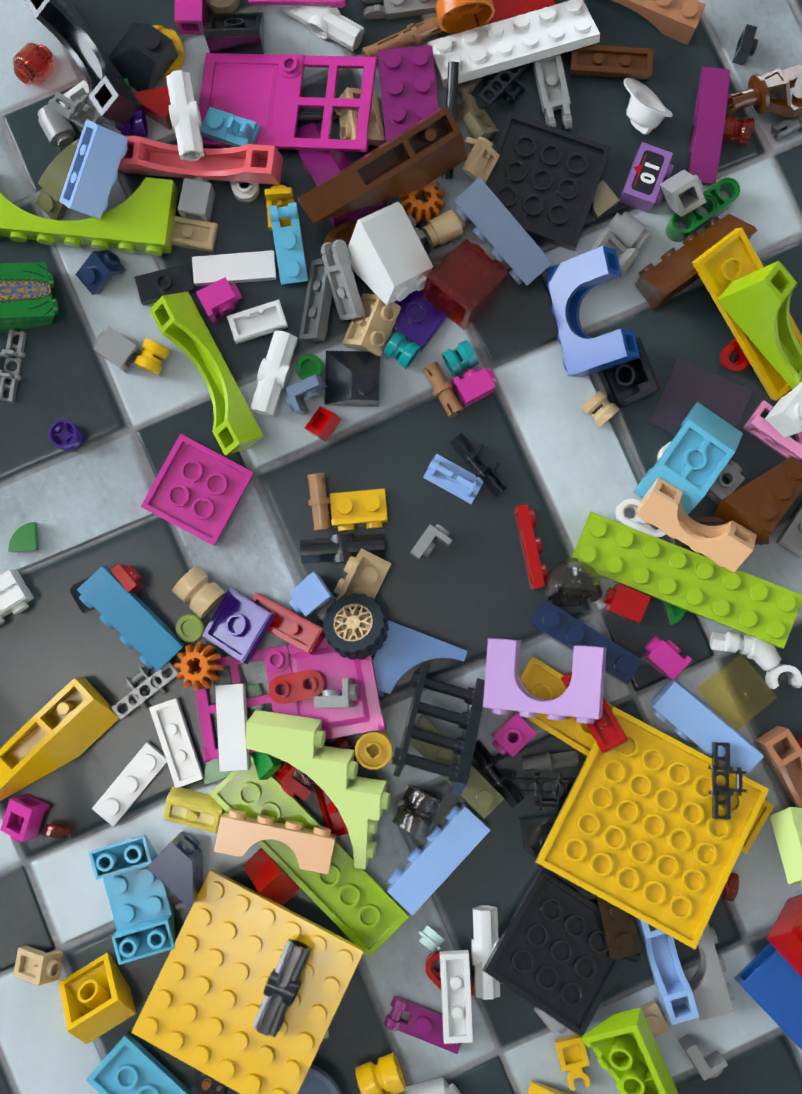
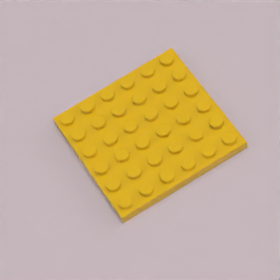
M612 707L611 710L627 736L628 742L604 755L596 741L594 742L535 862L696 949L769 789L742 775L743 789H746L747 792H742V796H738L737 792H734V796H731V820L712 819V795H709V791H712V770L708 769V766H712V758L618 708ZM729 774V788L736 789V774ZM722 775L716 777V784L723 786L726 782L725 777ZM718 795L719 801L725 799V795ZM719 805V816H723L726 813V808L723 805Z
M212 869L203 883L198 898L193 904L174 943L175 948L171 949L131 1033L240 1094H298L365 949ZM289 938L299 940L312 948L300 978L302 980L301 986L291 1007H288L277 1036L263 1035L257 1032L252 1025L265 996L263 994L265 985L273 969L278 965L287 940Z

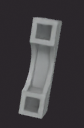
M708 923L697 945L700 953L698 969L688 981L700 1021L733 1012L731 1001L735 999L729 982L725 983L723 972H726L724 960L721 954L717 955L714 945L718 943L716 932L712 926L709 927Z

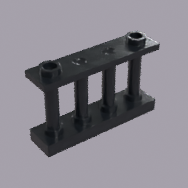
M423 662L419 672L414 671L410 682V687L414 688L400 748L395 747L391 764L396 765L393 776L399 777L404 766L408 765L446 776L447 780L452 781L449 792L461 795L468 784L483 710L485 680L477 678L473 687L468 686L467 689L426 677L429 663ZM425 688L463 699L464 703L468 704L467 711H463L461 714L420 702L422 690ZM417 713L459 725L458 728L463 729L461 737L454 739L414 727ZM415 739L453 750V754L457 755L456 763H452L450 766L409 754L410 740Z

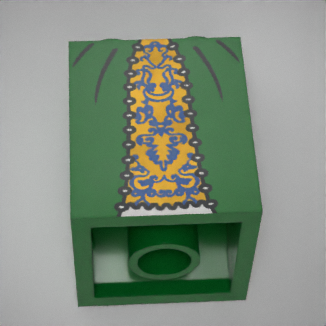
M46 262L0 264V333L9 332V329L17 331L50 325L54 316L58 315L57 300L52 298L50 290L54 287L52 272H47Z

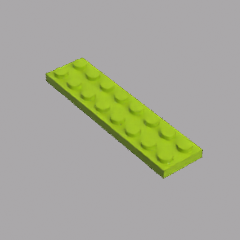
M593 512L589 513L569 562L571 565L780 649L785 647L802 604V595L738 569L733 573L725 567L718 566L710 558Z
M252 753L249 754V770L232 771L209 794L227 813L231 809L241 810L247 813V817L258 818V815H266L275 818L274 822L286 824V821H296L303 824L302 828L314 830V826L323 827L295 797L292 798L282 790V784L279 783L274 775L268 780H259ZM266 839L257 842L357 946L365 949L364 954L368 958L409 918V913L366 869L354 868V857L336 839L328 874L299 869L295 853L288 845L281 841Z

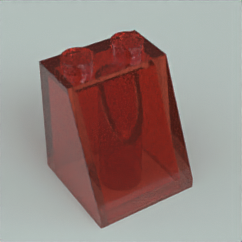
M465 239L427 275L422 297L465 331L503 286L509 272L506 271L505 266L498 260H492L487 256L481 246Z

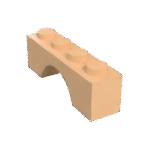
M658 477L642 498L636 515L641 517L647 524L656 526L666 532L669 537L678 539L690 546L696 553L705 555L715 561L718 566L725 567L734 573L754 550L757 535L733 520L719 526H707L694 521L683 508V491Z
M231 809L229 813L225 812L221 816L214 852L243 857L253 844L262 840L273 839L285 843L293 850L298 860L299 869L324 874L329 873L336 834H332L331 829L321 826H314V830L302 828L303 824L296 821H286V824L274 822L275 818L266 815H258V818L247 817L246 812Z

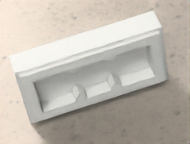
M280 300L227 316L236 344L288 328Z

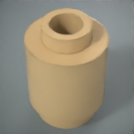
M450 209L428 221V225L423 227V231L428 236L427 241L432 247L436 245L442 246L463 234L462 228L465 227V222L457 212L454 213Z

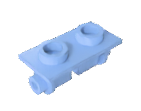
M438 454L432 459L423 477L469 504H472L483 484L479 477L476 478V475Z

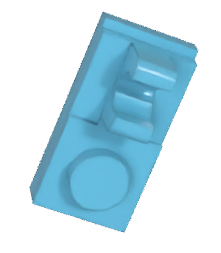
M209 107L200 132L203 137L233 147H239L246 144H255L261 126L254 121Z

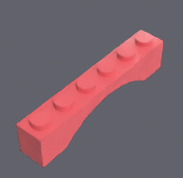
M126 136L128 137L126 143L127 151L118 166V169L124 174L190 179L201 177L206 180L280 185L283 156L275 146L246 144L232 148H204L203 157L196 161L181 160L178 145L162 143L143 137Z

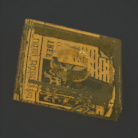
M741 654L735 656L697 687V690L714 711L736 730L777 698Z

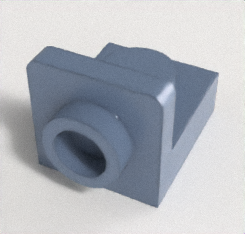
M315 374L286 387L289 395L286 397V400L293 412L295 411L296 414L300 415L309 413L303 398L310 400L321 395L320 391L327 388L324 377Z

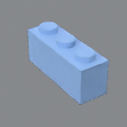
M86 119L59 202L70 209L101 219L102 213L108 206V195L111 187L115 184L118 177V166L127 151L126 143L128 137Z

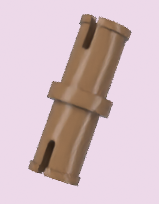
M438 362L427 365L429 369L427 367L423 368L422 372L434 390L432 394L435 398L439 399L448 418L461 413L464 408L452 390L454 388L452 382L447 381Z
M325 473L307 475L311 500H308V504L312 506L314 530L330 529L328 509L330 498H327Z

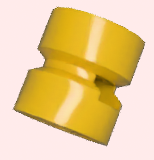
M380 730L362 733L355 746L357 761L367 769L384 767L392 755L390 737Z
M394 1052L378 1058L377 1064L370 1061L355 1068L361 1094H399L406 1091L404 1076Z

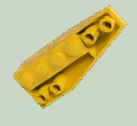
M84 676L74 678L0 749V801L81 756L120 719L111 708L112 706Z

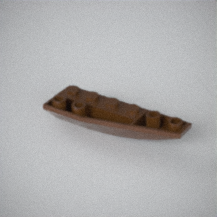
M449 107L438 108L297 199L312 224L419 190L467 160L462 132Z

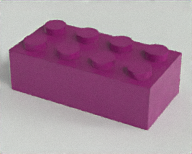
M432 45L378 50L385 142L438 109Z

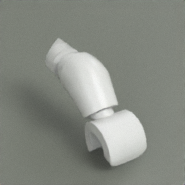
M728 631L726 634L712 632L710 648L730 653L739 651V654L746 655L748 659L754 660L766 671L765 683L767 688H777L779 686L778 677L783 672L788 676L789 685L794 688L802 686L800 671L791 665L780 664L782 659L775 646L746 634L740 637L739 633Z

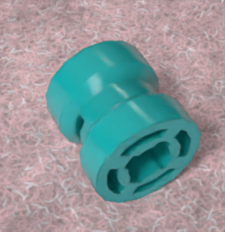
M397 331L387 343L383 354L388 358L396 359L401 367L407 369L417 356L421 346L415 342L407 341L405 335Z
M467 340L459 343L458 347L454 350L448 349L442 352L443 360L453 377L462 374L463 369L467 367L473 368L479 364L476 353Z

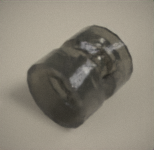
M408 784L402 797L404 805L398 806L392 822L410 833L425 837L432 823L429 817L436 814L441 798L423 788Z

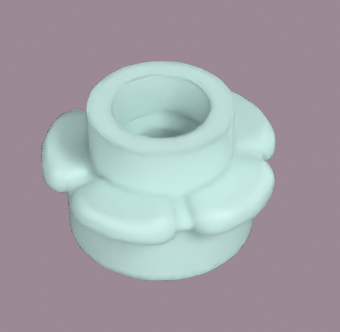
M427 925L422 932L419 931V934L422 936L419 942L431 952L435 948L439 951L442 950L440 946L445 939Z

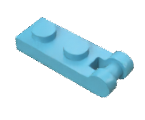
M288 203V206L285 207L269 206L281 285L308 281L297 203ZM290 217L291 226L281 227L280 219Z

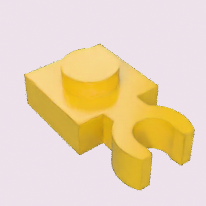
M576 1034L554 1039L561 1071H569L567 1083L571 1091H575L573 1083L576 1078H582L586 1088L590 1087L589 1077L586 1071L582 1069V1067L590 1066L585 1043L581 1039L582 1037Z

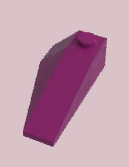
M314 122L296 129L295 138L320 139L321 129ZM296 149L314 187L353 163L342 151ZM382 202L375 203L329 219L335 229L347 220L354 222L384 208Z

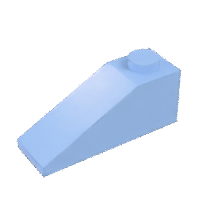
M315 572L309 574L290 593L293 598L290 601L291 606L298 615L303 613L305 617L310 616L335 599L320 575Z

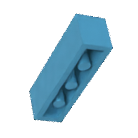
M107 565L101 566L77 589L81 594L79 599L88 608L94 607L101 614L100 620L109 629L114 627L121 634L120 640L129 649L134 647L141 654L139 658L149 669L154 667L159 671L185 644L135 593H129L125 590Z

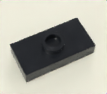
M188 263L135 276L140 301L143 306L156 303L163 295L189 292L191 294L196 292Z

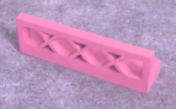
M763 400L743 428L788 459L793 456L802 462V432L795 434L797 441L789 436L784 438L768 421L760 416L763 410L770 413L773 409L772 405Z

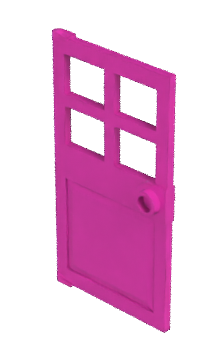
M206 53L199 100L201 122L203 123L209 107L254 121L260 125L261 129L255 141L256 145L275 146L277 149L367 153L377 58L297 54ZM305 67L329 68L325 98L301 97ZM339 68L364 69L360 99L335 98ZM299 108H324L320 139L295 138ZM334 109H359L355 140L330 139ZM202 136L203 146L233 147Z
M322 638L314 655L290 644L255 651L248 662L264 660L268 684L279 675L305 670L319 671L326 680L325 690H340V696L342 695V678H353V684L358 686V700L354 701V707L314 708V699L279 704L273 701L268 694L247 698V707L272 703L273 713L322 719V731H325V739L375 730H386V722L380 706L373 660L370 655L365 657L366 659L361 660L360 658L350 660L348 657L344 658L332 649L326 638ZM233 656L220 658L216 664L223 665V667L230 666L232 684H242L239 664L244 663ZM197 662L196 666H198L199 668L198 671H201L202 668L199 666L200 662ZM308 679L306 681V688L311 690L314 687V682L312 679ZM281 684L278 688L281 695L286 693V686L284 684ZM202 687L200 691H195L204 746L202 747L203 758L205 762H210L213 759H219V748L217 749L211 715L217 713L216 704L210 705L208 689ZM249 749V753L257 752Z

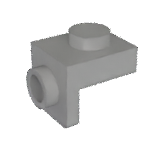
M603 231L591 248L593 250L605 246L616 249L621 274L626 273L632 268L635 262L634 259L639 253L636 248H626L610 231Z

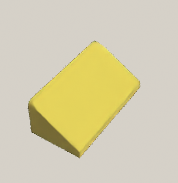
M172 786L166 799L163 819L217 834L224 809L209 794Z

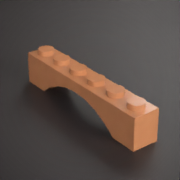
M611 0L643 16L664 36L686 45L689 44L706 4L697 0Z
M776 726L754 741L794 805L802 808V749L788 728Z

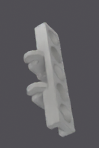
M57 91L55 97L49 100L48 107L84 128L85 124L79 119L87 117L90 121L121 134L120 130L101 119L100 113L88 97L89 93H86L85 96L82 95L81 99L77 98L74 102ZM57 101L63 102L65 107L58 104ZM86 104L96 109L94 117L83 111Z
M9 329L6 349H2V353L0 352V357L6 358L4 370L0 369V401L15 403L18 381H21L22 376H19L22 358L26 356L23 352L27 334L23 331L17 332ZM20 335L18 345L13 344V338ZM16 362L17 369L12 372L9 371V363ZM6 379L12 380L11 385L6 384ZM7 388H10L9 398L3 396V392Z
M171 661L152 676L149 675L148 668L144 669L141 666V672L133 679L126 678L128 683L126 686L128 688L131 687L133 691L111 707L120 720L139 706L147 709L148 705L144 701L158 690L163 695L167 693L166 689L162 687L173 680L179 673ZM171 668L173 674L170 677L165 678L163 676V672L166 669ZM145 677L147 680L137 687L135 684ZM143 685L150 687V694L148 696H143L140 692ZM132 696L137 701L134 705L129 701ZM125 703L128 706V710L122 714L118 708Z

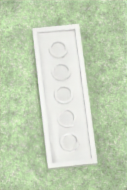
M569 0L429 41L428 46H433L434 66L443 87L446 88L448 62H459V84L599 43L600 33L584 1Z

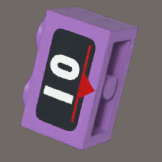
M642 142L634 158L619 203L646 213L650 212L653 205L659 206L663 197L659 184L663 180L669 179L674 165L670 164L673 153Z

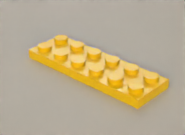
M736 228L695 259L692 264L770 399L777 401L792 388L717 301L732 281L764 267L743 228ZM790 315L794 334L802 347V335Z

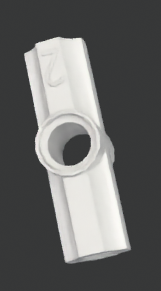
M324 5L283 6L285 14L305 24L309 31L320 39L330 38L351 51L357 49L362 41L364 27L341 15L338 8Z
M182 70L172 71L166 78L171 102L169 114L173 130L176 132L179 156L181 160L196 161L204 156V148L200 127H202L198 103L195 101L190 72Z
M274 331L267 357L263 358L257 375L258 385L251 403V411L274 417L282 389L286 388L290 377V363L298 341L296 336L284 331Z
M479 905L472 907L473 939H471V956L475 973L474 991L476 998L494 999L500 997V983L483 972L482 969L500 939L498 938V912L495 906Z

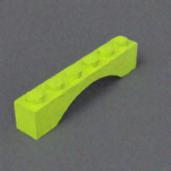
M189 292L163 295L149 311L161 334L175 343L190 358L202 375L213 404L214 423L212 432L224 455L227 456L251 448L264 435Z

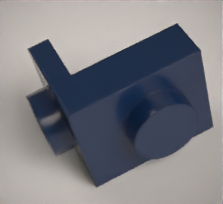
M109 250L92 251L75 275L92 295L101 293L114 275L123 274L126 269L120 263V259L115 253Z

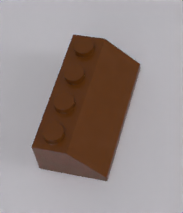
M731 214L726 215L721 220L717 216L704 226L706 229L699 235L694 232L682 242L684 246L676 251L673 247L660 257L662 261L656 266L650 263L638 273L640 277L635 286L651 308L655 310L700 278L692 264L700 255L736 228H743L748 239L757 232V229Z

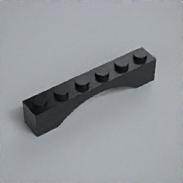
M24 0L36 19L61 42L79 65L88 83V97L100 115L125 126L141 107V104L71 1Z

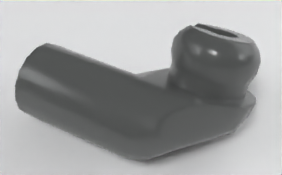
M453 241L429 252L428 257L433 265L430 276H438L442 271L445 259L458 254Z

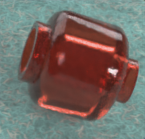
M28 42L13 57V71L24 84L39 86L55 70V64L52 59L53 55L46 46Z

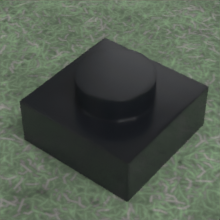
M749 24L745 26L738 39L732 63L743 65L748 56H753L758 44V39H755L756 26Z

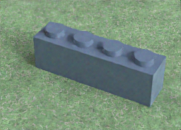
M480 177L454 200L458 204L455 211L465 222L470 219L475 224L476 228L473 229V232L483 243L488 240L493 245L494 249L491 253L501 264L506 261L511 266L512 270L509 274L519 285L522 282L529 285L552 264L551 260Z

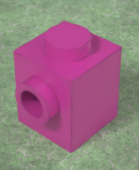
M513 711L490 735L495 739L492 745L503 756L508 752L514 757L537 733Z

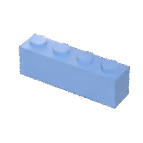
M676 678L669 680L651 700L652 707L654 708L653 714L662 722L666 723L669 720L675 725L674 731L685 741L689 739L694 741L698 745L696 747L698 752L711 758L712 742L730 743V766L733 767L734 771H737V767H741V771H747L748 774L764 757L756 745ZM718 746V756L723 757L725 749L722 746ZM721 760L718 761L719 763L725 765V763H724L723 761H721Z
M465 803L460 807L457 805L452 807L446 814L445 818L447 821L442 827L435 826L426 836L428 842L421 849L416 847L406 859L409 861L402 870L397 868L387 879L389 882L387 892L412 916L490 832L489 826Z

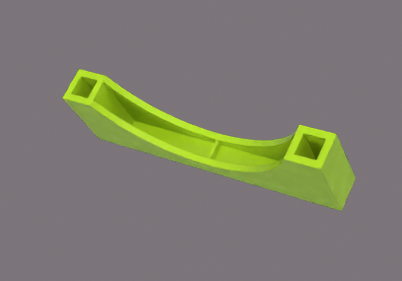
M146 177L129 198L117 207L103 213L101 219L91 217L72 221L46 219L28 213L6 199L0 190V236L10 237L11 240L17 242H27V239L37 240V242L45 245H53L54 242H60L73 248L89 245L94 249L105 251L109 247L118 248L119 251L125 253H135V250H139L153 256H161L162 253L171 254V237H173L174 216H176L179 190L173 180Z
M777 261L732 281L717 301L789 386L794 389L802 382V347L794 334L789 312L790 298L797 282L780 261Z

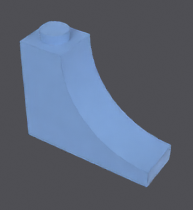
M388 620L389 631H387V639L383 642L382 648L376 651L373 659L378 694L382 697L385 692L391 694L401 676L421 662L435 658H451L464 662L468 651Z

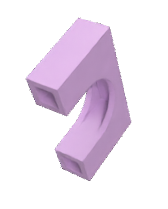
M488 638L483 707L491 708V713L507 715L508 710L519 711V716L535 718L537 713L548 714V719L561 721L565 720V716L577 717L576 722L593 724L594 719L602 717L606 647L575 645L572 678L569 687L557 699L545 700L533 696L522 684L520 678L522 640Z

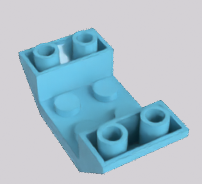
M699 402L695 403L683 420L681 429L655 466L648 470L633 491L643 498L656 479L660 477L683 491L682 505L687 515L706 495L736 452L743 435L742 432Z
M141 835L90 850L89 856L96 880L103 878L117 931L111 937L119 965L174 949L176 941L174 910L168 888L147 868L158 856L147 836Z

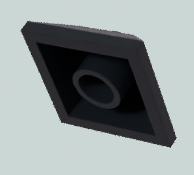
M134 22L108 57L122 78H128L131 88L140 92L155 88L179 55L172 39L150 24Z
M326 350L325 382L327 388H325L324 405L379 407L381 356H375L369 351Z

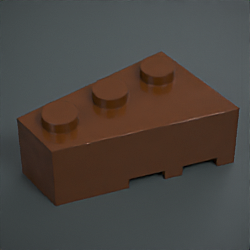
M793 456L789 457L722 499L714 514L727 523L733 520L757 535L755 542L762 546L802 492V462Z

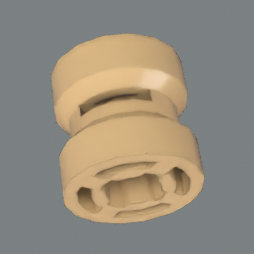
M602 389L581 407L586 414H590L594 418V423L599 428L620 410L615 403H610L607 400V395ZM602 404L603 406L597 411L596 409Z

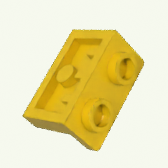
M385 489L330 494L331 523L333 528L338 527L339 532L355 530V525H366V529H377L383 527L382 523H388Z

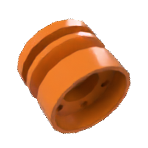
M434 0L438 24L442 31L450 34H457L477 28L474 17L476 13L479 24L482 26L491 20L495 12L493 0Z

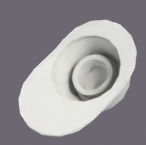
M633 78L624 79V85L631 94L626 114L630 118L632 125L641 133L649 134L652 129L658 127L665 117L673 116L672 112L662 104L659 98L646 85Z

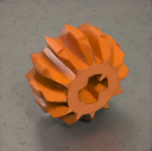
M438 181L428 184L419 190L400 195V199L403 201L400 204L407 211V215L415 216L417 225L420 224L421 219H425L427 223L431 220V216L434 218L441 214L440 210L445 208V202L442 200L445 197L444 190H438ZM419 198H423V200H424V201H427V202H426V203H422V201H421V200H418V199H419Z
M197 642L195 647L193 645L185 646L186 653L179 652L177 654L182 660L181 663L173 665L175 668L181 669L176 678L184 679L183 686L185 688L192 686L194 691H200L202 687L205 689L211 688V680L219 681L220 679L219 675L216 674V670H223L224 668L223 665L216 664L222 656L220 654H213L214 647L210 645L205 647L204 643ZM197 662H200L199 666L202 668L201 671H198L199 668L198 666H196Z

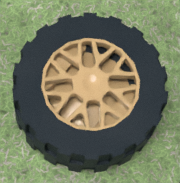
M351 593V595H344L339 600H335L331 607L326 610V615L323 617L324 627L322 629L327 642L336 653L338 652L340 656L348 657L350 660L359 658L361 660L366 659L365 657L369 655H374L378 649L382 648L383 642L387 639L389 626L386 615L375 599L369 598L362 593L361 595Z

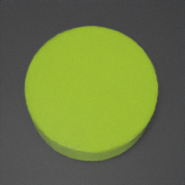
M184 615L176 623V634L185 642H195L202 637L205 624L197 615Z

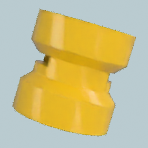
M145 338L142 344L143 350L140 355L136 356L133 364L153 375L159 376L162 370L161 363L164 359H167L170 350L153 340Z

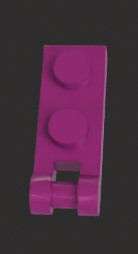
M393 996L390 1004L392 1006L391 1012L386 1015L383 1022L385 1027L403 1032L458 1055L462 1043L444 1044L442 1013L401 996ZM403 1012L410 1013L408 1021L401 1019Z

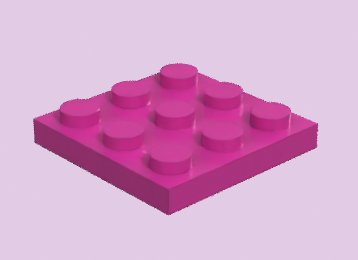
M180 434L140 507L216 547L255 473Z

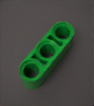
M727 177L703 192L706 203L701 205L707 210L708 214L701 213L698 208L682 217L675 213L666 226L667 237L671 241L682 242L712 219L725 212L740 194L739 183L735 179ZM719 191H725L729 198L722 197ZM675 222H682L686 226V230L679 229Z

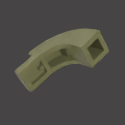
M80 138L56 156L38 182L42 190L36 204L52 220H62L68 208L59 200Z

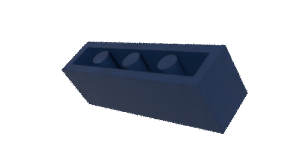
M547 600L541 601L528 622V625L571 652L574 651L575 645L606 647L605 673L623 684L628 685L643 662L637 656Z

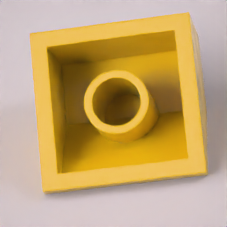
M108 952L58 982L67 1032L85 1044L90 1043L136 1014L131 989Z

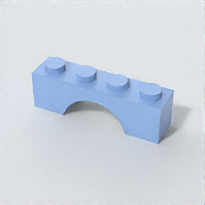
M636 917L663 1014L671 1026L699 1018L691 987L678 958L674 938Z

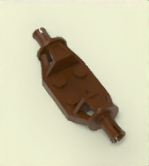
M802 63L784 70L777 68L762 76L760 74L752 75L748 82V89L728 95L729 109L734 113L737 110L753 106L754 110L759 114L770 111L791 119L801 116ZM774 92L778 99L770 98L769 93Z

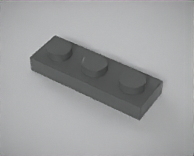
M322 258L311 261L299 340L306 343L325 341L328 330L327 325L332 304V291L324 270L325 265Z

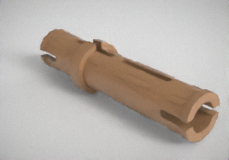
M434 15L415 25L411 23L407 25L406 29L362 48L363 56L376 57L378 61V50L407 48L412 45L416 47L420 45L421 41L442 32L437 16Z

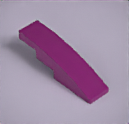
M702 67L692 121L694 127L689 150L691 156L688 172L693 176L696 174L702 183H716L729 90L730 70Z

